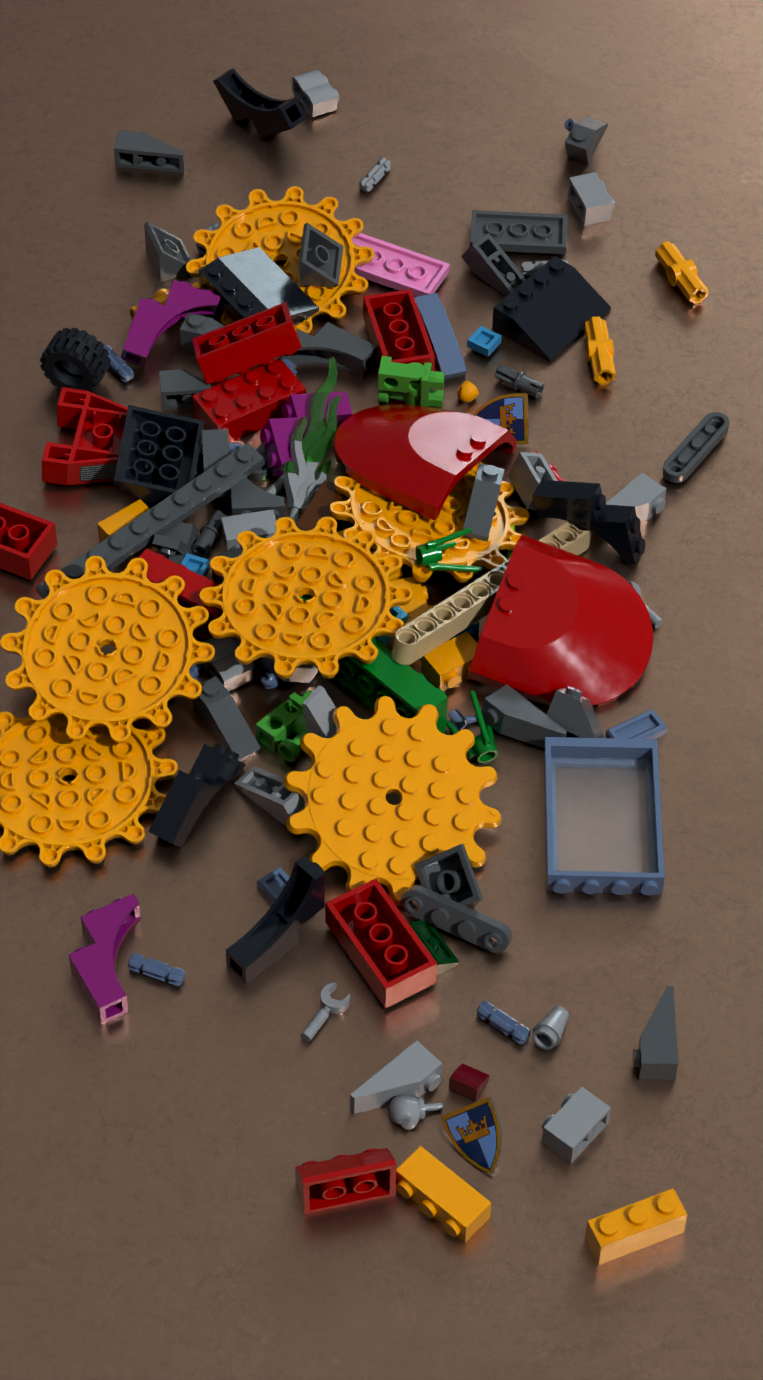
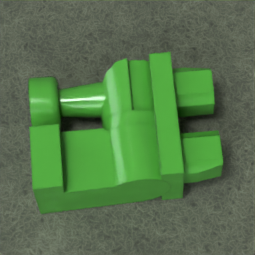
M382 356L378 372V402L388 403L390 398L404 401L405 404L442 407L444 390L437 389L444 388L445 372L432 371V363L424 362V365L417 362L403 364L392 362V357Z
M308 690L301 696L295 692L289 696V700L281 703L257 722L256 740L258 744L272 754H276L279 751L280 755L288 762L295 761L301 754L300 740L304 734L308 733L302 703L312 692ZM293 732H294L295 734H297V735L293 738V740L287 739V738H289V737L293 734Z

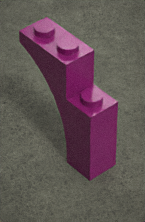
M173 280L165 306L155 299H144L141 297L120 358L144 367L152 346L168 328L184 320L188 313L214 315L220 296L211 290H201L192 287L188 282Z
M347 392L292 394L282 407L283 418L269 419L260 431V440L265 446L267 453L266 462L268 467L271 468L273 477L283 475L290 467L292 462L291 441H299L316 430L339 427L346 418L353 414Z
M135 894L118 898L111 904L99 909H93L86 915L81 916L82 932L89 946L80 947L74 953L69 954L71 972L101 1024L129 1012L127 995L117 979L114 966L117 951L124 936L141 919L139 901Z

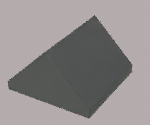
M147 221L144 224L146 251L160 281L189 275L186 270V264L191 258L182 239Z
M308 223L304 224L299 258L300 283L302 286L337 287L339 285L343 246Z
M464 844L457 845L415 864L423 887L469 908L475 907L483 900Z

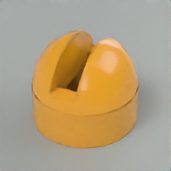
M467 380L457 389V397L462 402L469 403L479 395L476 386Z

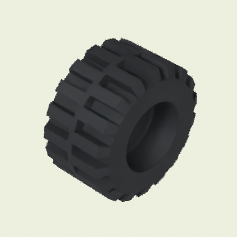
M63 328L62 331L59 330L42 353L40 358L42 363L40 365L41 370L45 371V377L50 379L51 384L59 387V390L65 387L89 392L95 391L110 367L109 353L107 349L103 348L104 344L85 330L79 331L77 328H72L71 330Z

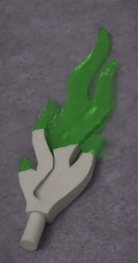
M334 357L329 358L327 379L311 398L310 422L306 435L303 438L308 420L307 417H302L299 419L291 439L292 460L285 462L284 485L288 499L287 508L290 509L289 518L293 519L295 524L299 520L303 507L308 506L311 502L314 490L319 489L324 480L326 481L327 473L331 466L330 460L323 462L314 477L319 462L334 443L337 430V407L341 400L340 395L334 397L329 402L325 425L323 420L325 403L337 382L338 372Z

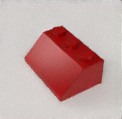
M371 1148L363 1153L349 1156L338 1155L330 1160L320 1162L308 1161L301 1166L295 1167L296 1186L304 1215L396 1196V1161L388 1148L379 1150Z

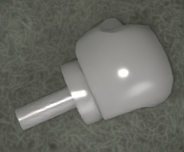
M410 1095L396 1096L389 1104V1113L392 1121L406 1130L416 1127L419 1119L425 1118V1111L443 1110L442 1102L424 1104L422 1097Z

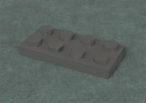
M472 210L470 246L487 233H490L504 252L566 254L567 215Z

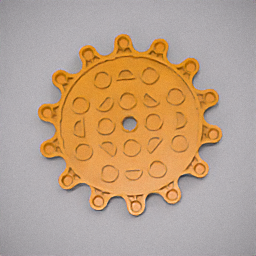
M297 186L287 189L284 198L278 201L270 200L265 191L254 189L248 195L250 203L246 209L236 210L227 204L220 205L216 208L215 212L221 221V226L214 231L200 229L194 233V242L206 249V254L202 258L190 260L186 264L187 272L193 277H199L198 270L218 257L260 247L274 262L278 260L286 261L281 269L319 307L318 312L296 326L297 329L308 334L313 329L312 318L317 315H326L336 321L343 319L346 314V307L340 301V298L350 293L361 295L368 288V281L358 276L354 269L371 263L374 258V250L366 246H356L352 242V239L362 232L364 227L363 221L358 218H351L346 221L337 220L334 217V213L338 208V201L334 197H325L319 203L310 205L303 199L304 191L302 188ZM304 224L312 225L343 246L339 285L337 287L301 285L299 258ZM223 312L221 315L222 324L225 326L233 323L227 314Z
M479 463L467 472L454 486L441 508L439 518L436 520H432L374 492L350 477L338 476L335 478L334 486L336 491L347 496L349 499L347 501L331 503L329 508L331 516L334 519L349 521L354 525L343 532V537H352L362 530L372 531L375 535V542L372 545L375 550L373 555L377 557L391 554L399 556L402 559V564L408 565L412 569L413 577L418 582H426L434 571H446L459 583H467L473 576V572L429 571L428 566H419L415 551L416 546L424 545L426 542L434 541L463 530ZM502 481L488 541L461 536L446 542H455L456 546L442 550V560L438 561L439 564L479 565L493 570L507 561L499 550H514L517 541L522 535L513 531L510 526L525 524L530 515L524 508L512 507L505 503L504 500L510 498L514 493V486L511 483Z
M281 517L275 522L276 533L273 536L261 538L252 531L240 532L237 536V542L243 550L241 555L235 558L216 556L211 559L210 568L215 574L224 578V581L219 586L202 589L199 594L200 600L205 606L223 610V614L219 618L209 623L208 630L210 634L216 639L225 637L239 638L241 644L235 650V657L240 664L248 665L260 657L273 659L275 661L274 671L281 679L290 678L298 666L307 664L315 666L323 678L331 679L336 676L339 670L338 660L347 656L357 658L365 664L373 663L378 656V649L371 640L380 635L395 638L396 631L404 626V622L391 615L389 610L396 606L407 605L413 597V592L409 587L394 585L389 581V577L396 574L402 567V559L399 556L393 554L384 557L374 556L370 552V548L375 542V535L372 531L362 530L352 537H342L337 533V521L332 517H322L318 520L316 527L308 531L298 529L293 519ZM303 595H311L313 598L306 600V602H303V599H301L300 597H302Z
M91 556L85 562L84 575L78 579H70L60 570H51L45 576L46 585L50 590L46 598L34 600L29 597H22L15 603V611L27 621L25 629L18 633H7L0 640L3 650L8 653L17 654L22 658L20 667L6 675V685L14 691L31 689L36 692L37 698L29 707V716L34 721L43 722L49 717L58 714L66 716L68 719L66 733L74 741H81L90 728L102 725L109 729L110 736L115 742L125 743L131 736V724L138 719H147L156 727L164 729L172 722V714L167 707L170 699L184 697L195 700L202 693L201 683L190 676L189 670L193 665L210 662L215 656V648L211 644L199 642L193 637V631L207 622L209 618L208 610L203 606L185 608L179 605L177 598L185 588L184 580L174 575L161 583H152L146 576L148 564L142 558L132 559L124 571L113 573L107 569L105 560L102 557ZM105 645H112L116 648L112 653L106 655L101 652V648Z
M0 712V827L4 829V833L0 838V851L5 855H13L24 846H36L40 848L39 859L41 863L48 868H53L58 865L61 856L70 850H79L84 853L90 863L99 864L106 856L105 843L111 839L121 838L132 845L140 844L145 838L146 833L138 818L147 813L157 814L166 797L165 794L156 790L155 785L160 781L172 779L178 772L176 761L160 759L152 753L156 747L163 743L166 737L164 729L152 726L140 730L134 728L131 724L130 738L125 743H117L111 738L110 731L106 726L97 725L90 728L81 741H74L67 736L66 727L68 719L64 715H53L43 722H36L30 716L18 718L10 712ZM66 775H73L76 777L74 780L70 781V784H68L67 781L62 780V778Z
M382 696L376 700L374 715L369 719L358 718L350 708L341 706L336 708L332 715L337 729L333 737L323 738L314 733H307L300 740L301 749L309 755L312 763L308 770L288 772L283 779L284 787L288 791L301 795L305 802L304 808L300 812L294 813L287 818L286 827L292 834L306 833L315 837L318 843L317 849L310 855L309 860L312 863L316 862L319 864L323 871L333 866L342 867L348 875L345 886L346 892L373 879H377L380 884L387 887L389 896L394 904L402 907L401 898L409 887L420 882L415 864L460 844H464L473 868L481 867L486 861V854L475 843L474 834L482 828H497L501 823L500 812L497 809L486 806L480 800L481 791L496 783L497 773L490 766L476 767L468 762L466 758L467 752L475 743L473 733L467 729L459 730L453 735L441 733L437 729L438 710L431 704L421 706L413 718H404L397 713L395 702L392 698ZM394 791L400 797L401 802L397 805L389 804L386 800L388 793Z

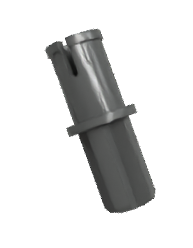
M500 365L496 370L495 377L513 386L516 391L521 390L534 396L536 399L540 397L538 392H543L544 384L527 377L525 372L519 373L505 365Z
M215 511L207 524L201 527L200 535L192 546V551L200 557L207 556L212 544L218 541L220 537L219 532L222 528L221 517H227L221 511Z

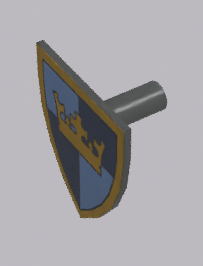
M512 393L498 396L489 400L475 412V416L509 430L516 438V444H529L527 393Z
M491 1096L441 1116L450 1140L461 1155L477 1168L494 1174L500 1158L502 1135L501 1124Z

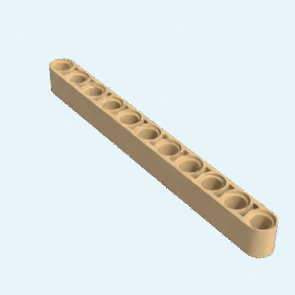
M568 521L538 541L575 555H580L589 548L593 532ZM510 559L398 629L395 634L391 654L392 659L398 664H412L488 615Z

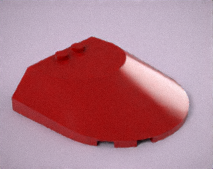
M389 404L367 408L346 418L335 433L334 454L337 462H342L346 466L345 472L359 484L432 520H436L439 518L441 508L451 490L467 472L495 448L512 454L515 452L517 440L509 430L475 415L422 405Z
M521 535L514 547L480 635L468 678L498 689L508 684L524 698L547 706L551 705L556 690L567 689V686L582 691V696L590 699L592 706L597 705V707L609 704L617 700L619 695L629 688L632 689L649 663L653 647V628L649 612L633 586L615 571L594 561Z

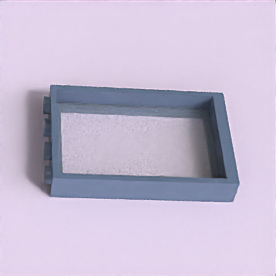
M545 737L543 758L546 892L560 894L567 892L586 894L614 893L616 895L643 894L648 896L662 894L665 874L657 739Z

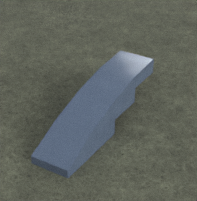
M433 293L414 297L432 346L439 372H445V379L466 375L467 370L457 339L438 294Z

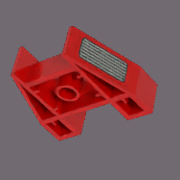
M62 387L57 403V426L77 430L73 445L46 442L41 460L42 482L78 485L114 481L128 407L86 390Z

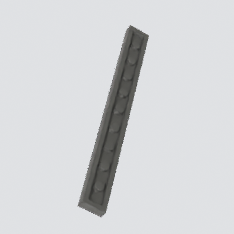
M246 443L60 571L70 579H78L84 575L85 562L91 556L102 557L105 560L107 569L109 571L153 542L155 533L163 535L265 465L264 458L249 443ZM44 581L36 586L37 593L43 599L46 598L50 591L46 582Z

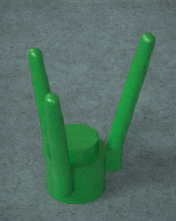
M469 527L440 539L426 542L424 545L416 546V559L419 566H428L429 571L482 572V567L438 563V561L442 560V550L456 546L455 542H446L471 533L472 528Z
M472 690L470 691V696L481 734L475 737V743L467 753L470 759L476 757L479 763H487L498 756V750L495 745L492 727L484 722L476 693ZM447 721L446 726L452 734H455L458 730L450 721Z

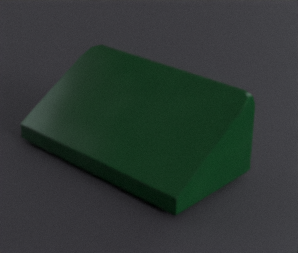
M425 921L408 922L437 962V975L459 964L458 959L433 925Z

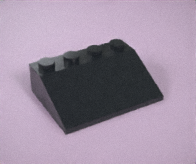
M260 247L218 257L198 270L202 290H211L220 296L218 306L233 322L284 302L287 303L296 326L319 311V307Z
M554 256L493 307L492 329L551 363L585 333L586 321L590 320L591 317H601L602 319L611 311V307L573 266Z
M128 405L113 484L152 507L195 479L204 421Z

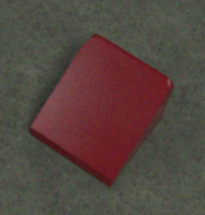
M462 1063L449 1078V1089L476 1101L487 1083L489 1075Z

